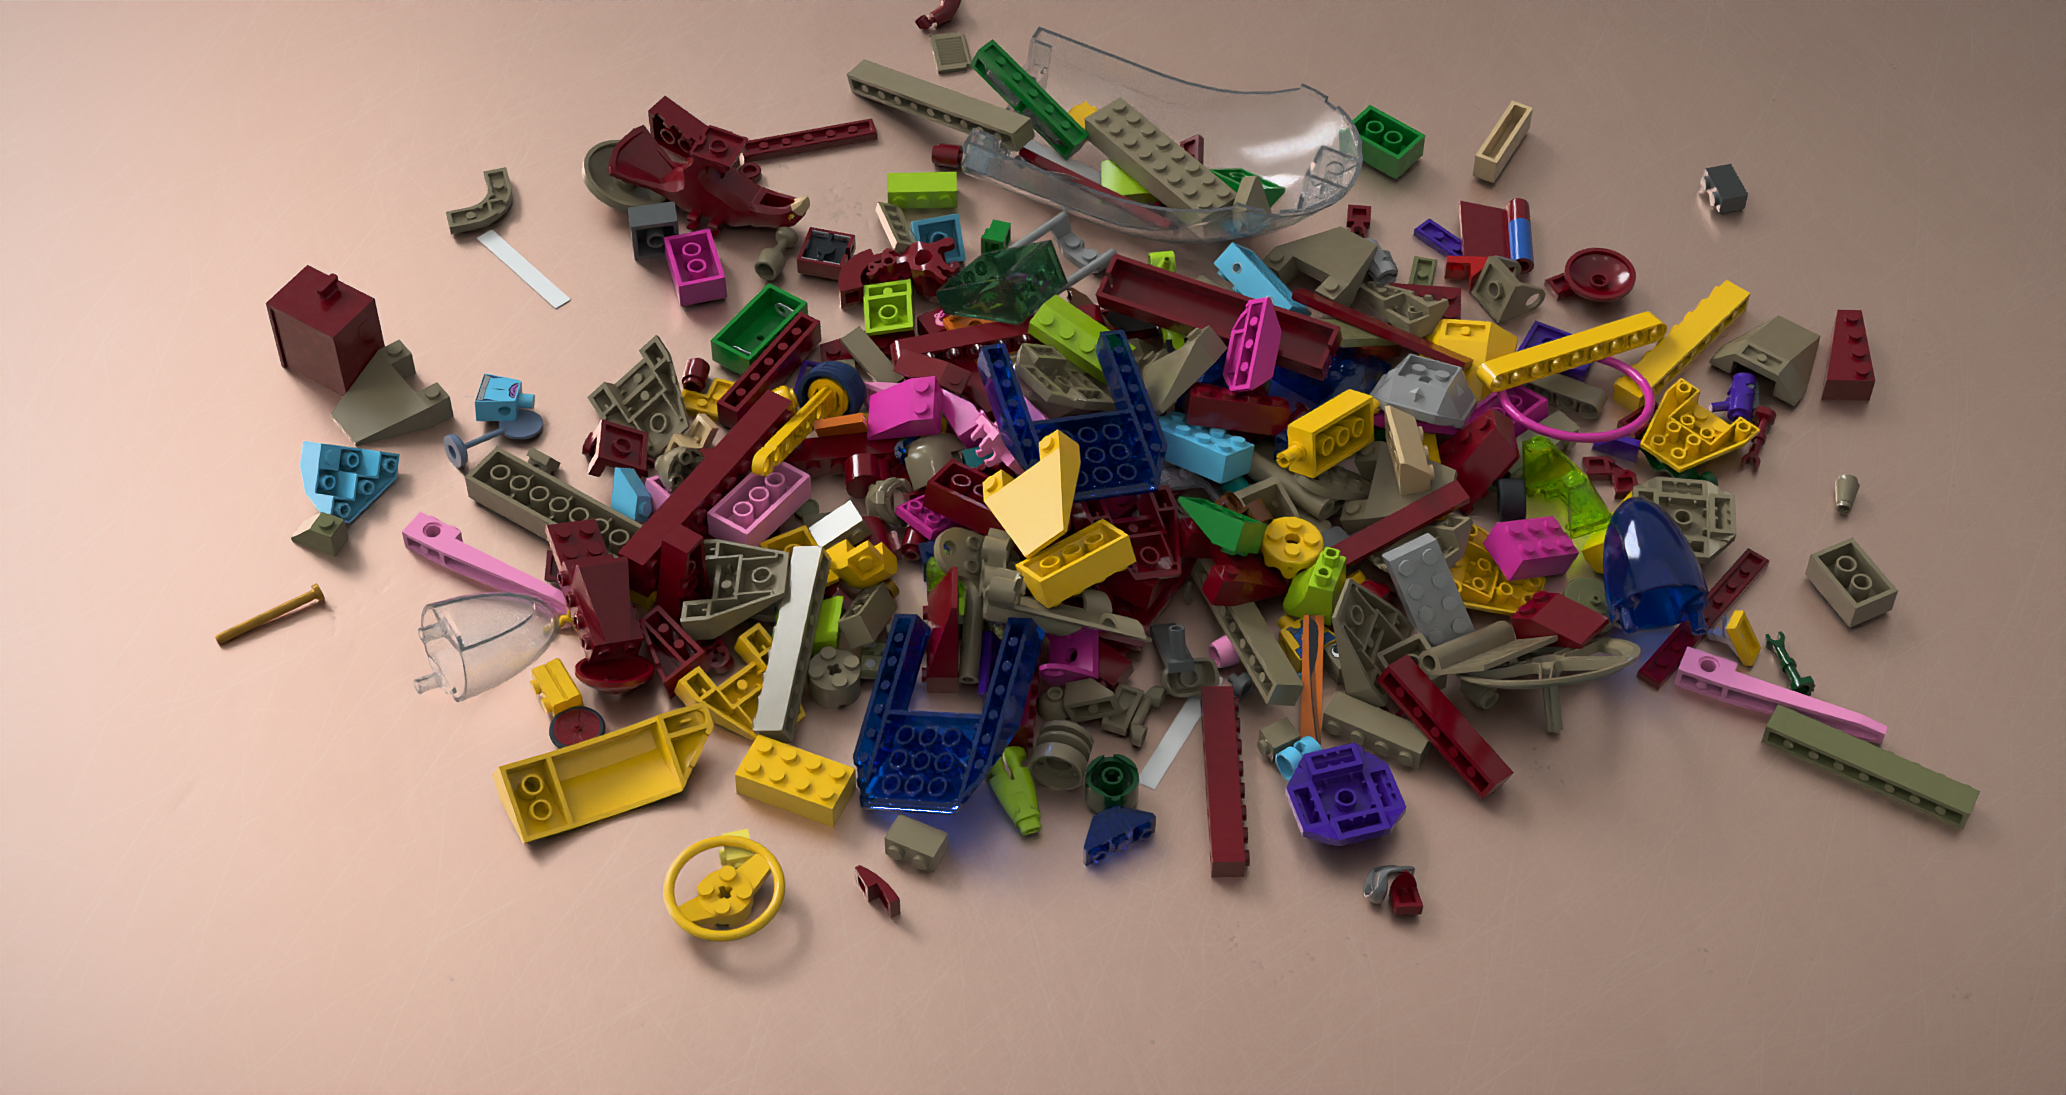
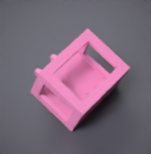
M1021 392L995 423L981 414L976 420L979 426L971 434L973 441L978 438L983 439L979 445L980 449L976 450L979 458L994 452L991 458L984 460L987 467L994 466L1003 461L1019 476L1031 468L1026 459L1045 436H1049L1058 429L1074 440L1057 421L1050 420Z

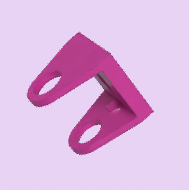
M1082 627L1080 630L1067 636H1054L1043 633L1049 639V664L1039 666V675L1049 685L1059 687L1066 685L1067 682L1088 678L1098 679L1099 631ZM1077 651V658L1071 663L1070 657L1073 652Z

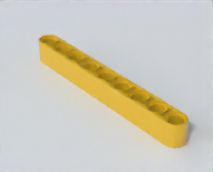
M1649 311L1642 312L1486 361L1479 366L1476 376L1492 392H1500L1657 342L1665 336L1667 325Z

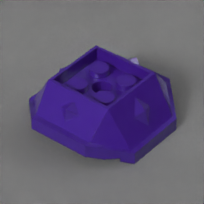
M1355 742L1304 754L1286 786L1285 794L1302 837L1316 840L1325 846H1342L1389 835L1406 812L1405 802L1389 765L1377 756L1364 751V748Z

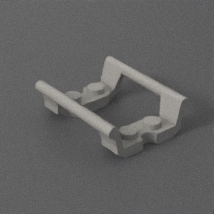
M1063 211L994 256L993 259L998 266L1000 279L1011 274L1032 275L1027 271L1017 269V252L1051 231L1054 241H1056L1059 249H1061L1062 255L1080 270L1050 290L1046 288L1041 296V300H1049L1054 295L1061 294L1089 274L1095 272L1098 274L1107 268L1114 253L1117 254V252L1111 248L1101 255L1095 249H1084V241L1071 232L1069 216Z

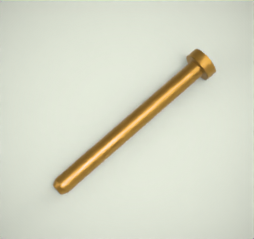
M316 583L311 586L312 590L218 633L215 636V640L217 643L222 644L315 599L320 602L325 599L322 590Z

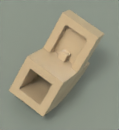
M705 413L697 414L688 434H673L664 454L677 447H692L698 450L714 448L715 446L712 444V441L719 427Z

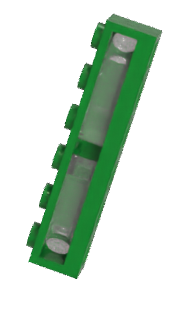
M993 39L977 51L970 66L1018 114L1031 118L1033 129L1066 161L1082 148L1089 134Z

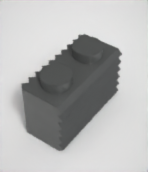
M1732 164L1704 169L1700 184L1703 190H1707L1710 204L1715 206L1720 214L1743 210L1746 206L1748 192L1744 189V185L1739 176H1737Z

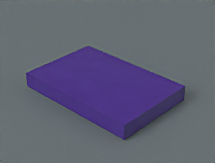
M1535 320L1517 352L1572 334ZM1594 362L1560 372V374L1583 382Z

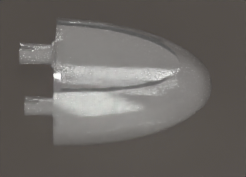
M505 591L462 595L425 605L422 610L421 627L418 628V634L425 646L426 654L434 673L414 679V687L417 693L420 695L440 687L446 694L451 693L454 701L462 702L510 680L532 665L550 647L560 625L557 610L550 603L537 596Z

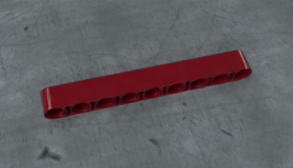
M1088 304L1076 307L1106 327L1098 305ZM1034 315L899 339L890 345V352L895 367L902 349L949 363L1018 351L1022 343L1045 344L1028 333L1029 322L1034 317Z

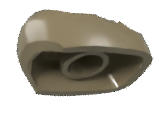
M1207 657L1193 658L1194 671L1168 673L1165 667L1160 676L1161 685L1166 688L1168 694L1175 697L1200 695L1201 686H1218L1219 672L1216 662Z

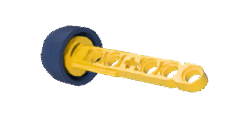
M826 361L815 366L803 377L797 388V400L800 410L755 454L752 461V473L767 477L774 470V466H778L814 430L815 420L857 414L866 396L865 384L858 371L851 365L843 362Z

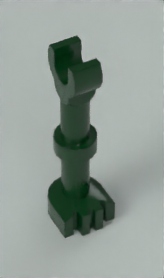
M1778 632L1777 640L1771 639L1770 635L1766 634L1764 645L1778 656L1781 662L1780 668L1784 673H1787L1792 682L1789 690L1811 696V692L1815 688L1814 681L1811 676L1800 677L1796 669L1797 664L1795 660L1790 658L1785 649L1784 633Z

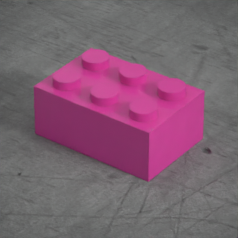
M710 229L664 237L666 260L680 306L727 297L725 275Z
M1554 516L1496 523L1483 542V545L1508 581L1565 574L1579 555V551L1574 546L1572 540L1567 536Z

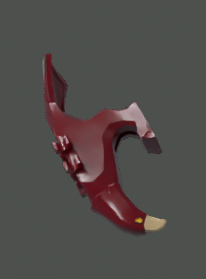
M644 125L633 128L613 148L607 168L610 176L628 184L650 189L666 197L671 202H675L681 209L690 212L687 216V221H690L687 225L689 230L696 231L702 217L711 219L708 228L711 229L712 237L715 239L720 235L723 224L732 227H792L805 216L810 207V199L807 195L796 198L761 187L749 179L750 177L745 176L732 167L745 148L748 138L712 125L706 126L702 131L700 142L695 141L690 150L691 156L687 158L684 164L672 161Z

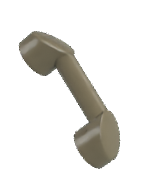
M1156 685L1144 694L1133 720L1130 722V739L1133 745L1143 746L1148 727L1142 726V723L1151 705L1161 708L1166 697V688Z

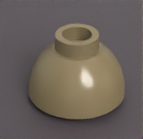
M1051 687L1040 695L1036 708L1038 714L1043 719L1053 721L1065 720L1069 717L1064 708L1065 691L1059 687Z

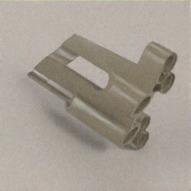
M995 528L989 529L988 536H985L981 550V559L983 560L979 583V597L984 599L983 619L1054 636H1067L1084 627L1139 641L1152 642V638L1145 635L1143 626L1138 620L1112 614L1111 601L1103 591L1088 587L1082 593L1073 595L1083 598V608L1060 604L1048 609L1034 597L1025 595L1027 585L1023 580L1024 576L1016 569L1015 565L1018 563L1010 561L1015 544L1006 531Z

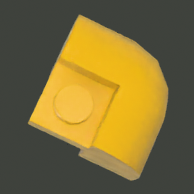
M845 539L826 550L832 559L830 569L852 588H869L897 573V557L882 542L873 546L867 540L854 547Z

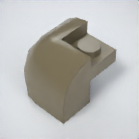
M941 433L929 435L909 444L908 457L904 458L914 491L926 489L927 482L951 458L963 464L959 452L964 450L965 447L954 434Z

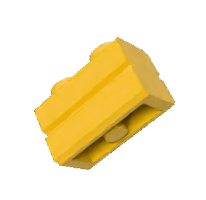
M559 658L547 662L546 665L542 664L532 668L533 680L529 681L535 696L540 694L542 697L540 702L546 714L551 712L552 716L555 717L558 713L571 707L584 706L582 694Z

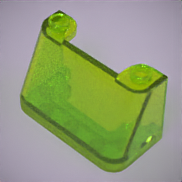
M1538 435L1522 441L1523 480L1526 495L1530 498L1534 496V493H1542L1546 500L1555 497L1562 500L1568 506V524L1565 525V533L1571 540L1607 529L1611 526L1612 513L1588 476L1551 440L1545 436Z

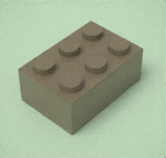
M1853 537L1810 555L1805 575L1849 628L1892 610L1898 590Z

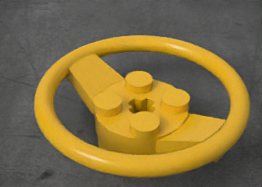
M715 836L694 843L673 861L664 881V901L672 919L687 933L707 941H735L755 934L775 917L784 899L785 877L776 857L760 843L741 836ZM721 846L740 847L755 853L752 858L736 870L732 866H724L708 874L697 886L698 896L680 906L677 905L674 890L675 882L679 872L691 858L705 850ZM772 873L774 878L773 898L768 908L755 921L741 928L726 931H716L700 927V925L709 923L715 926L716 923L721 925L729 924V927H733L744 922L752 912L753 895L757 893Z

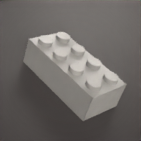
M1426 533L1382 554L1409 621L1414 627L1415 635L1422 632L1431 648L1475 631L1436 538Z

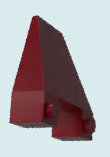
M1169 484L1146 487L1136 503L1141 516L1111 519L1101 493L1077 497L1072 505L1070 514L1076 532L1104 519L1129 535L1136 562L1121 572L1132 582L1138 583L1180 577L1182 573L1178 506Z
M1191 517L1181 518L1179 522L1180 556L1213 559L1216 564L1212 565L1202 587V591L1211 605L1237 606L1288 593V585L1276 567L1266 566L1262 553H1248L1247 556L1224 553L1220 551L1221 546L1212 543Z
M952 567L928 595V606H923V620H928L927 667H922V683H927V693H958L959 689L958 567Z

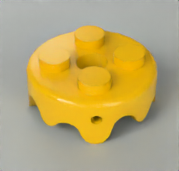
M1281 517L1273 520L1267 526L1258 553H1263L1266 566L1280 569L1283 577L1291 579L1299 570L1309 569L1317 562L1321 551H1323L1324 541L1321 532L1310 522L1297 517ZM1293 540L1298 544L1287 543L1286 541Z

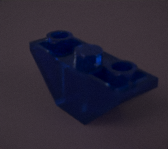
M1115 805L1094 815L1083 847L1084 865L1088 866L1094 862H1101L1106 856L1116 851H1123L1129 845L1139 840L1149 838L1155 833L1156 816L1154 813Z

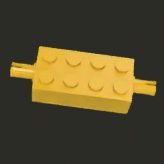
M1348 389L1290 423L1287 430L1288 449L1277 454L1276 457L1279 458L1277 463L1282 468L1289 467V471L1310 478L1320 475L1374 442V414L1381 410L1378 408L1381 406L1379 401L1371 395Z

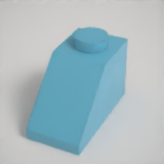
M615 467L611 508L634 521L646 522L652 510V497L634 469Z

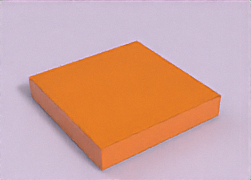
M857 413L815 420L814 430L818 437L867 432L868 424L863 414Z

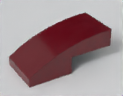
M861 865L856 866V883L868 903L878 898L890 918L901 914L900 898L890 885L868 868Z

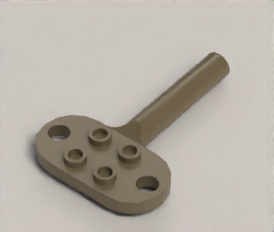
M1287 432L1286 437L1273 435L1268 437L1283 451L1288 449ZM1337 465L1315 478L1298 473L1294 474L1295 480L1305 489L1322 497L1334 499V501H1338V499L1346 501L1368 499L1372 484L1370 480L1362 477L1360 474Z
M953 527L945 530L936 538L933 547L934 557L939 568L945 574L952 567H958V580L966 588L958 680L966 684H975L979 682L984 626L982 616L984 599L979 597V583L983 560L981 559V550L985 536L964 528ZM944 544L950 548V555L945 552ZM1013 549L1010 561L1020 563L1021 559Z

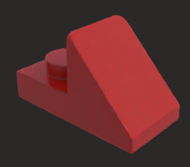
M1446 256L1444 279H1468V289L1471 292L1488 257Z

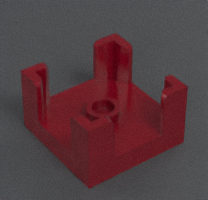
M601 419L591 437V445L595 446L596 444V453L589 464L588 475L600 477L606 466L612 468L634 469L641 479L646 471L648 433Z

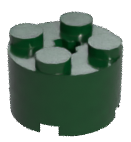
M1113 754V757L1098 756L1090 762L1085 775V801L1090 808L1101 815L1108 816L1110 819H1118L1136 805L1139 794V774L1136 764L1132 760L1120 754Z

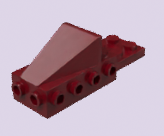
M596 519L547 525L545 533L559 569L557 574L558 583L563 591L566 606L569 608L574 628L577 630L581 647L585 652L588 663L637 656L642 642L645 641V636L643 634L644 629L639 626L636 607L630 602L627 557L614 558L613 554H608Z

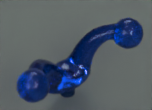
M920 436L909 437L904 441H899L894 446L895 455L905 468V447L914 440H918Z

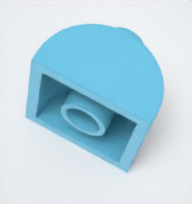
M959 214L911 221V231L916 241L933 243L947 237L953 238L955 248L944 253L947 264L952 261L966 260Z

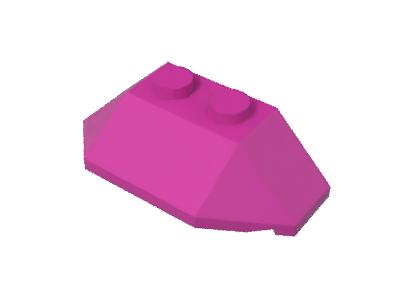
M1269 297L1249 300L1246 304V309L1232 329L1223 370V377L1232 392L1254 390L1273 377L1282 330Z

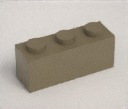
M884 582L862 589L838 621L851 649L859 646L867 648L876 642L877 636L884 631V626L892 620L891 617L896 611L897 606Z

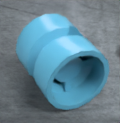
M1307 735L1295 742L1293 747H1287L1276 754L1275 762L1281 775L1289 782L1304 754L1323 749L1313 737Z

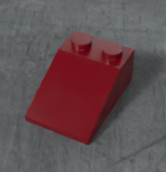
M1539 591L1533 594L1532 598L1520 606L1518 611L1510 617L1516 639L1558 635V641L1546 645V647L1582 649L1610 623L1608 617L1560 593H1547V591Z

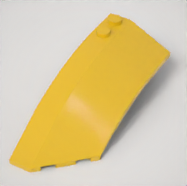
M706 701L658 714L650 719L574 745L499 766L492 774L500 800L521 841L525 844L598 822L681 792L703 750L708 736L711 734L714 724Z

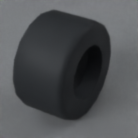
M1503 478L1498 480L1497 508L1500 522L1526 519V490L1523 478Z

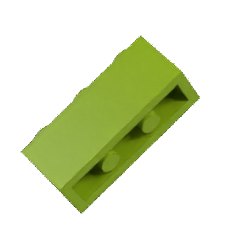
M957 172L887 173L888 204L900 206L901 209L957 208Z

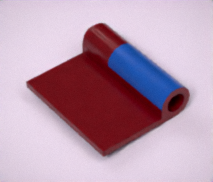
M1521 198L1512 199L1507 203L1505 209L1465 201L1459 202L1462 256L1489 257L1497 255L1513 259L1521 265L1520 274H1527L1534 269L1530 208L1526 200ZM1510 267V268H1509V270L1511 271V273H1512V272L1514 271V269H1515V267Z

